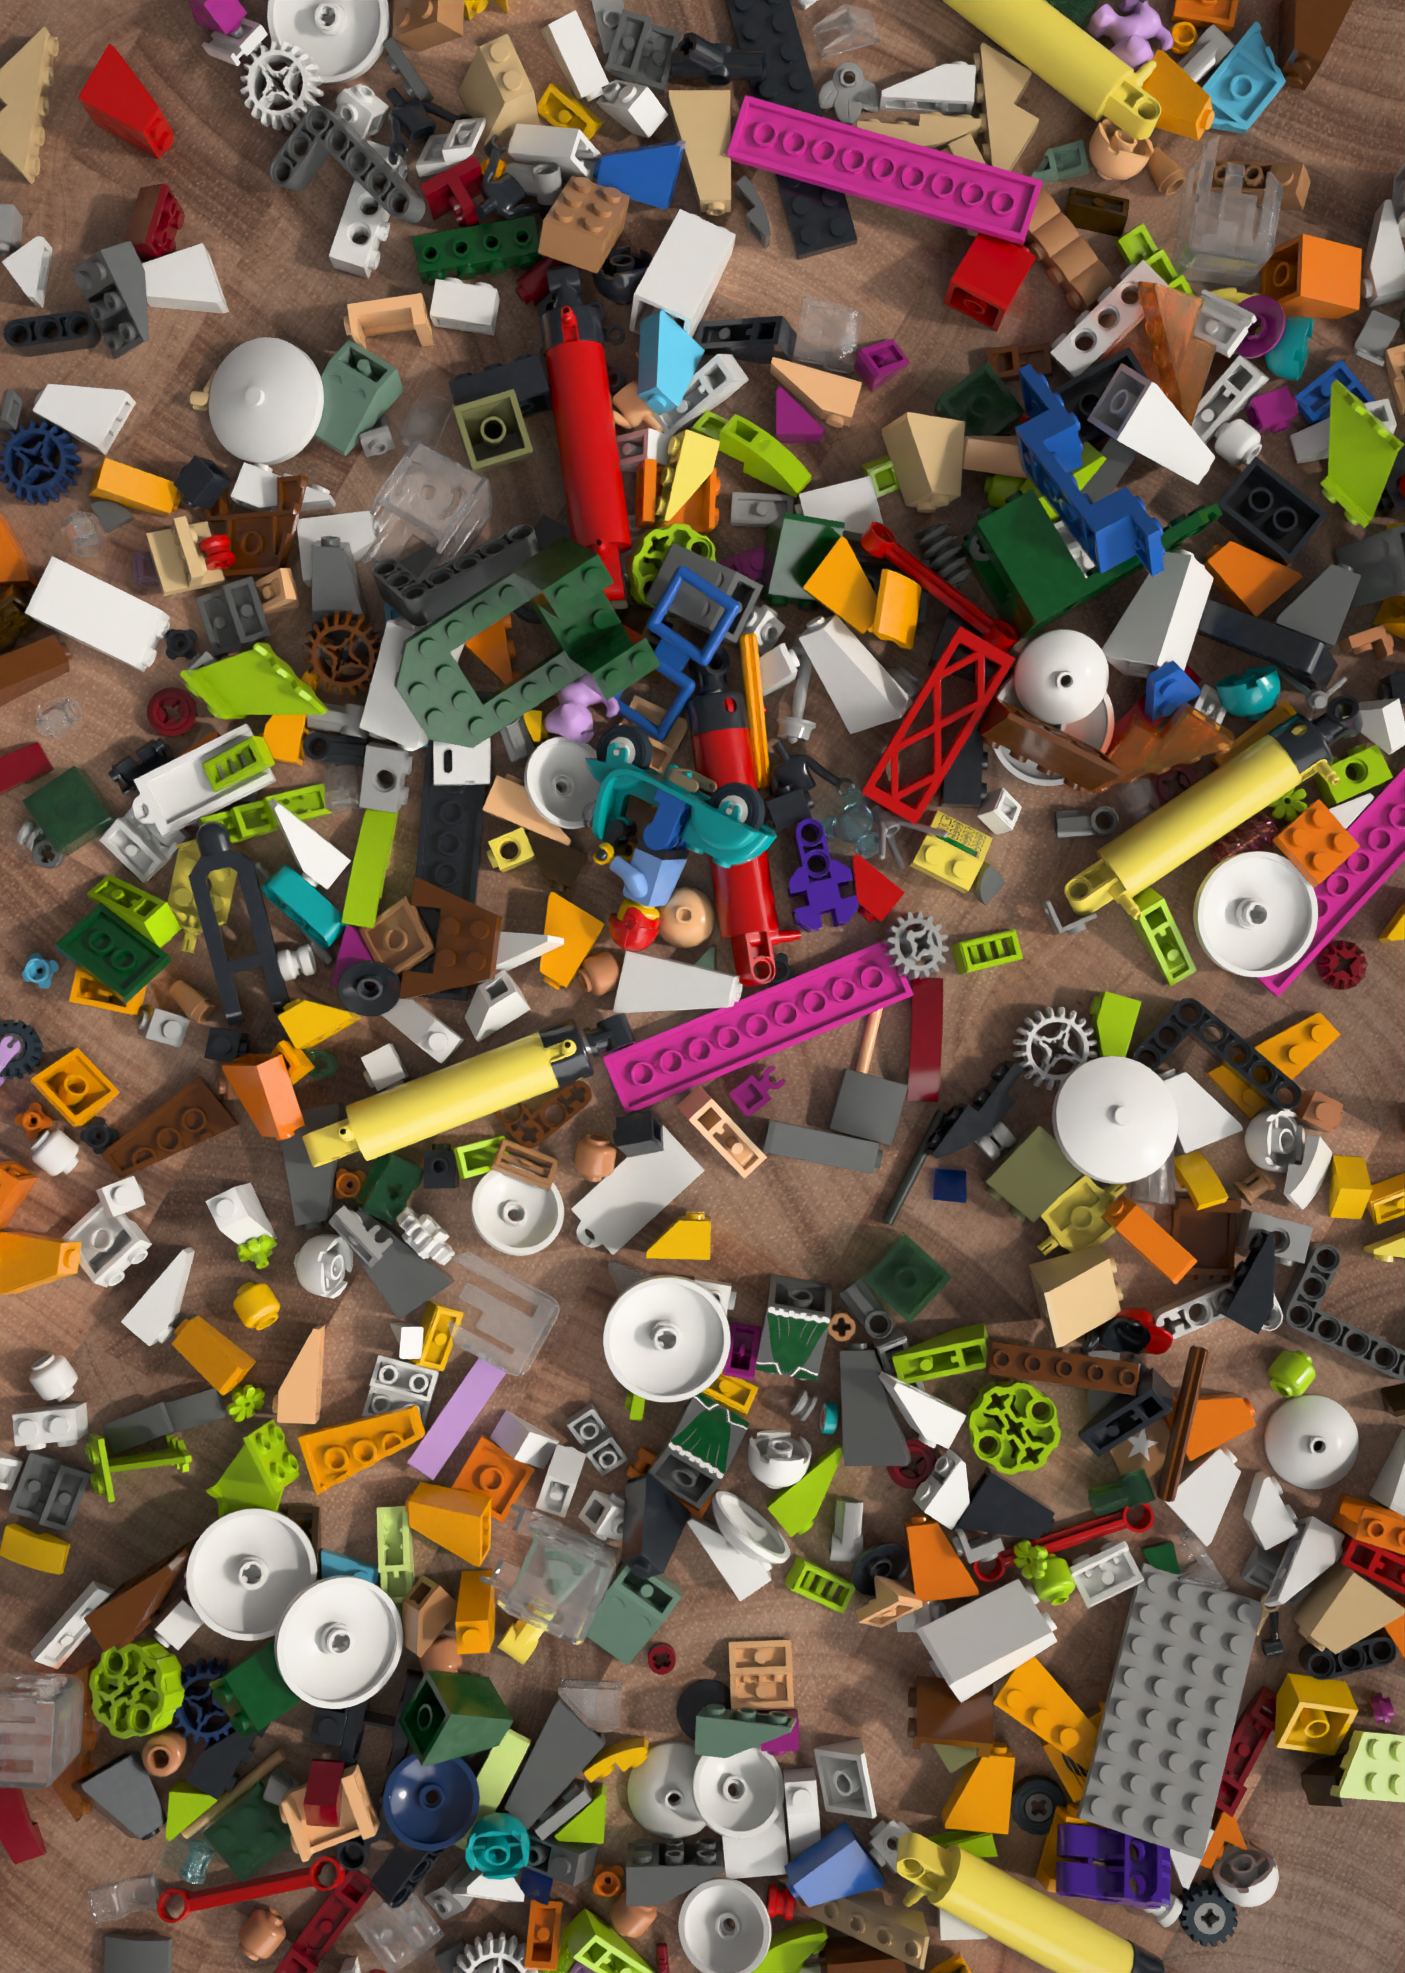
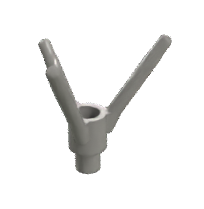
M1274 665L1275 669L1277 668L1278 674L1306 695L1305 701L1309 706L1306 717L1310 721L1318 710L1323 709L1327 705L1329 696L1347 681V678L1343 676L1324 691L1319 689L1310 690L1284 669Z
M881 804L874 806L871 810L876 818L875 823L879 831V859H885L887 838L900 870H903L905 865L894 838L900 826L945 838L948 836L946 831L919 823L915 825L896 815L893 816L890 811H885Z

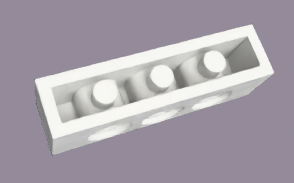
M367 141L406 181L409 174V165H407L403 157L397 155V164L392 165L388 160L389 147ZM354 179L329 253V258L334 268L369 279L372 269L376 270L379 264L380 252L378 250L381 241H386L389 234L390 223H388L390 214L356 179ZM370 207L378 208L377 212L373 215L364 214ZM359 236L368 237L367 241L363 244L354 243Z
M1144 260L1137 266L1134 263L1131 264L1120 276L1122 281L1114 289L1112 287L1107 288L1097 299L1099 304L1091 312L1088 310L1084 311L1074 322L1076 327L1068 335L1066 333L1061 334L1052 344L1051 359L1071 379L1096 366L1169 293V285ZM1127 291H1135L1140 298L1134 304H1126L1123 302L1122 296ZM1104 314H1112L1116 318L1115 324L1108 328L1102 327L1098 321ZM1081 337H1089L1093 340V345L1090 349L1082 351L1075 346L1077 340Z

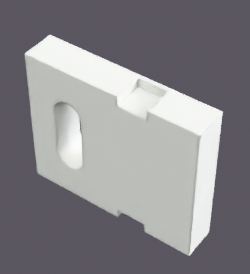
M490 737L474 748L433 741L435 786L491 785ZM446 750L452 751V771L450 773H445L444 753Z

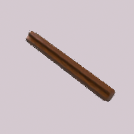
M1194 1345L1189 1350L1157 1490V1497L1163 1501L1174 1502L1209 1353L1204 1347Z

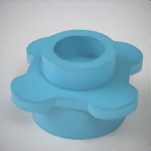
M33 953L29 957L30 961L27 962L25 970L22 972V977L27 982L37 983L40 988L47 989L51 986V978L54 972L58 971L59 965L55 960L48 961L44 959L40 953ZM39 968L43 969L41 974L38 973Z

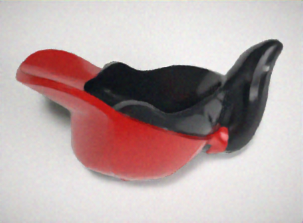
M1134 1307L1123 1308L1112 1319L1085 1333V1341L1080 1351L1082 1353H1089L1101 1344L1112 1352L1117 1353L1132 1352L1134 1354L1149 1353L1159 1355L1169 1350L1173 1343V1335L1167 1330L1156 1326L1154 1318L1149 1311Z

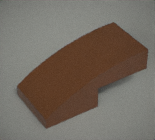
M1049 342L1020 348L1015 344L986 350L990 382L1020 381L1018 369L1028 364L1033 367L1037 374L1041 372L1045 377L1053 376Z

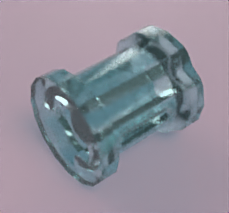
M192 1840L188 1846L190 1852L184 1866L180 1867L178 1875L186 1882L203 1884L207 1876L205 1871L210 1858H213L216 1853V1848L204 1841Z

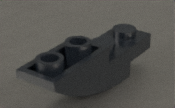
M1005 1060L1004 1063H999L991 1072L990 1077L992 1079L987 1086L979 1089L972 1099L974 1104L972 1106L959 1102L958 1105H953L944 1117L946 1122L939 1131L935 1130L926 1141L927 1147L923 1153L936 1159L947 1156L970 1145L992 1129L1015 1104V1101L1007 1093L1025 1069L1014 1061Z

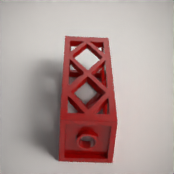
M957 627L862 787L861 793L916 825L1015 658L963 627ZM959 643L974 651L972 654L945 668ZM985 658L998 665L986 687ZM975 661V700L941 718V679ZM932 690L933 722L903 738ZM969 714L941 760V728ZM933 733V770L898 788V751ZM890 759L891 792L876 784ZM926 786L915 805L902 799Z

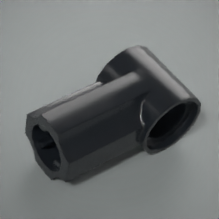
M314 732L305 738L303 749L309 758L319 764L334 763L364 767L368 740ZM319 741H325L327 749L324 754L314 755V745Z

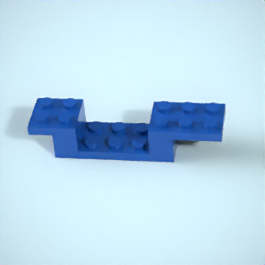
M1030 364L1018 369L1025 412L1030 417V420L1015 427L1023 471L1101 574L1135 555L1152 577L1164 571L1163 556L1165 555V549L1161 543L1163 529L1156 517L1151 518L1147 514L1142 499L1138 495L1133 496L1126 486L1095 503L1092 502L1087 493L1082 494L1079 491L1077 481L1071 472L1082 466L1081 452L1083 451V445L1078 437V430L1081 429L1080 423L1073 412L1068 413L1060 395L1057 392H1051L1048 382L1041 372L1037 374Z

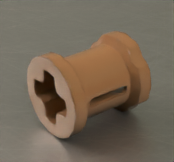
M1258 1166L1254 1168L1255 1172L1241 1182L1236 1181L1233 1183L1239 1196L1249 1206L1253 1205L1254 1199L1268 1189L1272 1191L1276 1188L1269 1174Z
M838 1309L832 1311L828 1333L837 1341L848 1340L855 1333L856 1326L853 1318L845 1310ZM838 1318H843L844 1322L849 1324L843 1327V1332L841 1333L837 1331L836 1327H832L833 1324L838 1323Z

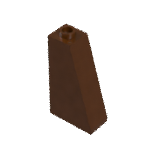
M55 634L0 656V707L69 672L68 660H71L72 656L65 642L59 643Z

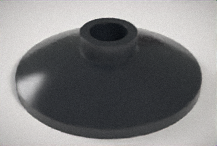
M373 960L360 961L349 966L340 976L338 982L339 998L347 1009L358 1015L370 1017L382 1015L390 1011L399 1001L400 979L391 967L382 962ZM371 981V982H374L375 984L372 985V986H369V985H366L364 982Z
M892 1542L881 1543L871 1547L857 1559L853 1566L851 1580L854 1587L864 1595L873 1596L876 1595L875 1576L901 1582L910 1566L909 1554L903 1546Z
M705 1679L694 1682L683 1691L678 1700V1723L683 1732L694 1741L696 1716L703 1706L721 1704L725 1706V1709L731 1710L730 1688L719 1681Z

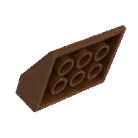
M994 697L977 728V731L983 736L981 741L995 749H998L1001 745L1011 750L1009 755L1022 763H1026L1027 759L1037 763L1036 769L1050 777H1053L1054 773L1064 777L1063 783L1077 791H1080L1081 787L1092 791L1120 776L1123 771L1104 752L997 697Z
M200 1535L119 1585L84 1617L85 1622L104 1652L113 1646L120 1650L135 1639L134 1637L141 1633L143 1628L160 1614L158 1608L167 1600L186 1569L192 1549Z

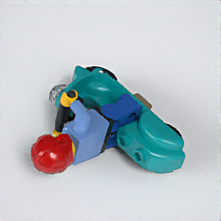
M622 724L613 726L603 733L597 745V759L585 758L590 773L601 786L597 799L589 802L583 809L582 818L584 819V826L592 829L594 838L603 840L597 852L593 854L594 861L600 865L606 863L610 865L609 869L622 878L625 884L622 893L625 897L629 898L621 903L618 913L610 914L608 920L610 922L609 932L612 940L624 950L638 952L648 948L658 935L661 918L655 907L665 906L668 903L685 866L690 850L699 854L706 852L713 856L712 861L724 868H730L731 865H741L760 856L770 847L777 835L775 830L763 824L765 816L764 801L759 792L753 787L744 783L734 782L725 784L717 789L716 782L691 769L678 768L676 764H670L667 767L666 774L658 772L649 767L653 752L648 736L638 727ZM699 787H700V788L704 789V790L707 791V792H714V793H713V795L710 797V796H708V795L702 793V792L699 791L698 789H699ZM630 795H634L658 808L652 823L644 829L643 839H639L638 843L628 842V839L633 837L637 831L636 823L626 817Z

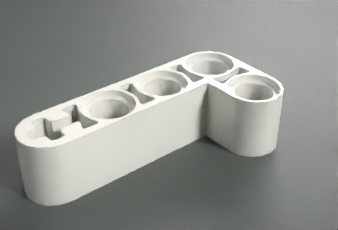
M1231 1276L1229 1281H1220L1155 1310L1151 1314L1154 1318V1324L1162 1328L1161 1326L1165 1324L1164 1318L1172 1320L1168 1324L1169 1329L1167 1331L1173 1335V1339H1177L1224 1318V1315L1217 1312L1220 1307L1217 1298L1226 1288L1230 1289L1235 1278ZM1275 1295L1274 1307L1271 1310L1270 1318L1261 1328L1266 1331L1277 1329L1283 1320L1282 1310ZM1199 1303L1201 1314L1199 1317L1191 1319L1189 1317V1309L1193 1304ZM1181 1318L1184 1321V1323L1178 1321L1177 1319Z

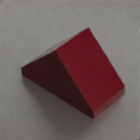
M312 1759L303 1803L307 1825L339 1828L343 1790L341 1777L344 1773L345 1761Z

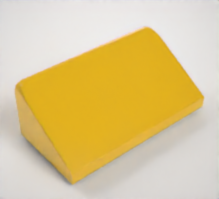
M550 83L536 105L537 112L553 127L580 129L588 140L593 137L603 124L601 119L559 83Z
M1405 1173L1372 1185V1193L1366 1206L1375 1226L1405 1215Z
M428 1301L419 1325L424 1328L422 1354L420 1359L409 1360L417 1366L443 1372L464 1312L437 1302Z
M721 1371L716 1380L702 1391L701 1394L729 1411L739 1414L744 1419L758 1387L740 1378L722 1375Z

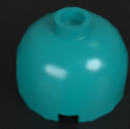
M1303 316L1285 317V328L1279 342L1265 354V364L1270 372L1284 379L1298 381V378H1301L1309 353L1307 347L1309 338L1312 339L1314 318Z
M1275 666L1250 668L1246 670L1247 674L1236 677V673L1219 680L1215 686L1221 705L1232 715L1237 717L1247 716L1248 721L1265 717V711L1276 704L1281 691L1280 678Z
M500 1812L487 1814L474 1824L469 1833L465 1859L473 1871H475V1867L483 1871V1877L504 1880L515 1877L519 1874V1869L524 1865L526 1867L528 1864L530 1850L529 1834L524 1824L513 1815Z

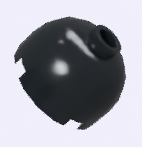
M627 246L612 247L598 273L592 272L594 285L598 292L617 305L631 304L634 293L653 260L651 254L640 249V254L631 253V247Z

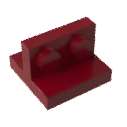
M475 155L470 156L420 185L428 212L433 220L451 211L459 227L463 225L465 227L480 225L475 212V205L471 200L481 194L479 184L483 176L481 165Z

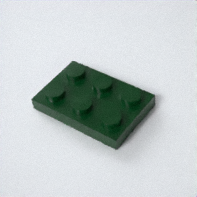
M102 903L55 943L57 951L125 1004L171 962L170 956Z

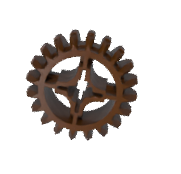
M335 610L333 618L327 613L321 617L322 623L315 621L312 624L314 631H308L305 635L310 642H306L303 645V650L310 653L303 658V662L313 663L308 669V674L317 672L319 677L316 679V684H321L324 680L327 681V691H331L334 686H338L339 695H343L347 687L352 695L357 694L358 686L364 692L369 689V682L371 683L382 643L378 642V640L384 635L382 631L373 633L372 629L376 625L375 621H371L368 625L363 623L365 620L364 614H360L356 620L353 619L354 614L352 610L346 612L345 618H343L340 610ZM334 630L350 631L345 639H337L335 637L330 639L325 636ZM359 637L365 642L369 651V657L358 646ZM350 642V645L348 647L349 657L346 658L341 664V661L343 659L342 649L346 647L347 644ZM322 648H324V652L330 655L333 659L332 668L326 662L323 656ZM347 666L357 669L360 666L366 669L364 672L356 675L342 674Z

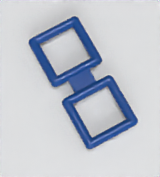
M685 565L677 566L646 625L649 630L662 638L654 651L661 664L655 670L681 688L659 727L619 700L623 691L614 696L620 708L618 714L659 742L665 741L695 689V682L682 673L683 668L689 658L702 666L709 664L740 610L739 602ZM684 581L725 608L702 650L661 623Z

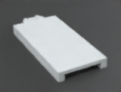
M244 724L135 779L134 782L140 795L133 801V813L137 820L144 824H156L161 836L166 837L198 821L199 818L208 816L270 785L276 779L271 769L268 768L223 790L213 792L201 763L254 736L249 725ZM241 754L240 757L244 763V766L247 767L248 764L246 762V759L244 755ZM228 760L233 773H236L237 771L232 760ZM219 764L216 767L223 780L226 778V776L222 770L221 765ZM143 805H146L148 808V816L144 812Z
M664 1125V1151L627 1157L614 1169L610 1176H606L571 1209L581 1220L576 1233L583 1245L594 1248L603 1244L614 1255L705 1171ZM585 1229L590 1230L594 1234L595 1239L590 1238L586 1234Z

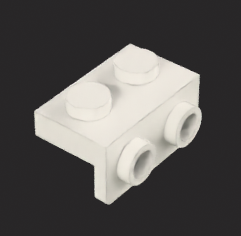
M1117 1540L1111 1541L1100 1548V1553L1092 1557L1089 1554H1085L1072 1561L1073 1566L1069 1569L1087 1609L1144 1582V1578L1129 1552L1126 1541L1119 1544Z

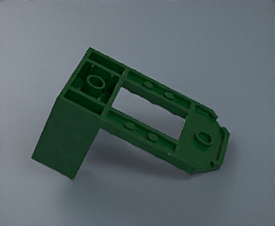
M1033 489L1025 494L1019 490L1004 500L1005 506L998 510H995L992 506L977 516L979 521L973 527V531L963 537L965 542L961 545L962 549L960 550L962 556L967 557L966 562L968 566L972 567V573L999 618L1009 622L1019 633L1020 640L1018 642L1144 568V565L1135 555L1102 574L1094 566L1085 572L1087 576L1085 578ZM1217 503L1207 508L1203 504L1188 513V516L1183 513L1170 521L1163 528V535H1161V543L1165 552L1173 551L1182 545V541L1192 535L1199 534L1223 515ZM975 535L978 538L976 543L980 546L978 551L983 554L986 552L990 560L981 562L971 556L969 544Z
M562 536L404 640L401 650L402 658L399 671L396 672L394 686L430 740L474 748L576 679L608 701L661 664L647 639L621 623L603 592V589L614 583L599 555ZM529 601L558 651L480 701L450 652Z

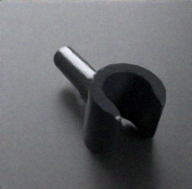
M1279 1611L1271 1612V1639L1261 1640L1263 1654L1268 1658L1279 1656L1283 1652V1645L1278 1632Z

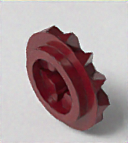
M175 687L164 688L155 693L147 707V717L153 729L171 738L185 735V732L194 727L195 719L198 716L194 699L186 691ZM163 705L175 708L178 705L177 711L183 717L182 720L174 717L170 721L167 720L169 714L163 708Z
M1170 761L1159 766L1150 779V793L1155 799L1156 804L1163 806L1185 791L1178 790L1170 798L1171 789L1163 783L1173 781L1178 774V785L1187 790L1199 781L1195 770L1188 764L1180 761Z
M1340 940L1334 941L1322 949L1317 959V970L1320 978L1326 985L1334 989L1346 990L1356 987L1366 977L1365 972L1369 964L1366 962L1365 952L1356 943ZM1339 957L1342 960L1353 959L1347 966L1348 973L1344 970L1332 971L1339 965Z
M910 1438L906 1439L910 1455L913 1459L920 1458V1461L916 1463L918 1474L915 1475L914 1471L909 1467L901 1468L903 1466H887L889 1476L897 1485L907 1489H917L929 1477L937 1461L930 1446L918 1439Z

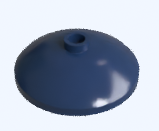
M413 1753L394 1768L386 1783L383 1809L388 1826L400 1841L412 1848L423 1851H436L447 1848L464 1837L476 1819L480 1801L478 1782L472 1769L460 1757L430 1766H421L415 1753ZM430 1790H434L438 1794V1798L433 1802L428 1801L426 1798V1793Z

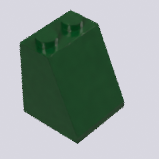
M786 512L771 522L766 529L761 579L763 588L759 599L767 600L769 605L775 607H786L787 604L799 605V610L814 612L817 611V608L822 607L821 603L802 590V588L840 537L843 536L845 522Z
M275 1635L264 1639L209 1683L213 1689L214 1698L224 1707L231 1718L232 1727L243 1738L259 1732L302 1700L287 1686L279 1673L274 1652Z
M432 1670L426 1671L398 1720L421 1766H430L497 1747L514 1721L489 1677Z

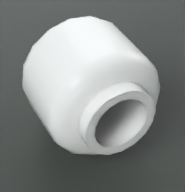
M1236 419L1230 423L1224 422L1214 435L1217 438L1214 446L1216 453L1233 466L1248 465L1262 448L1260 433L1242 419Z
M46 1130L30 1148L34 1151L32 1154L33 1162L51 1176H56L62 1171L67 1175L79 1162V1159L75 1157L79 1151V1146L60 1130L52 1132Z
M50 1353L37 1360L31 1366L32 1372L29 1380L43 1400L50 1401L56 1399L60 1402L73 1394L74 1389L72 1387L77 1382L78 1376L65 1356H54L53 1353Z

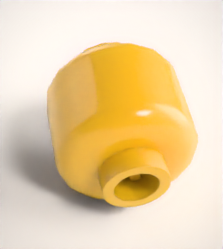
M248 1282L237 1290L238 1296L233 1302V1308L247 1328L262 1330L278 1319L277 1313L280 1309V1303L267 1284Z

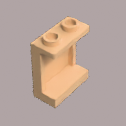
M422 293L347 304L348 316L343 317L346 334L350 336L351 341L366 350L365 338L368 336L416 330L422 347L434 345L430 315Z
M358 1764L344 1769L341 1777L343 1790L339 1828L307 1825L303 1806L307 1783L286 1791L279 1805L282 1821L285 1824L288 1823L292 1833L290 1840L295 1854H300L302 1862L308 1861L315 1852L361 1835L363 1840L376 1835L380 1822Z

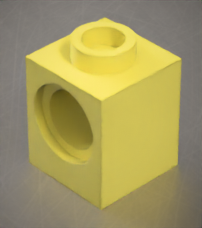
M523 827L488 841L491 849L486 851L491 865L493 868L499 866L500 871L503 873L536 859ZM513 843L518 847V853L513 859H505L502 856V849L506 844Z

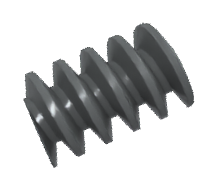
M937 523L916 533L913 538L921 539L917 546L918 549L927 550L923 554V559L932 561L929 568L934 572H938L937 574L954 588L963 584L973 569L972 567H961L967 560L966 556L956 557L962 546H951L950 544L957 537L956 534L946 535L945 533L952 526L951 523Z

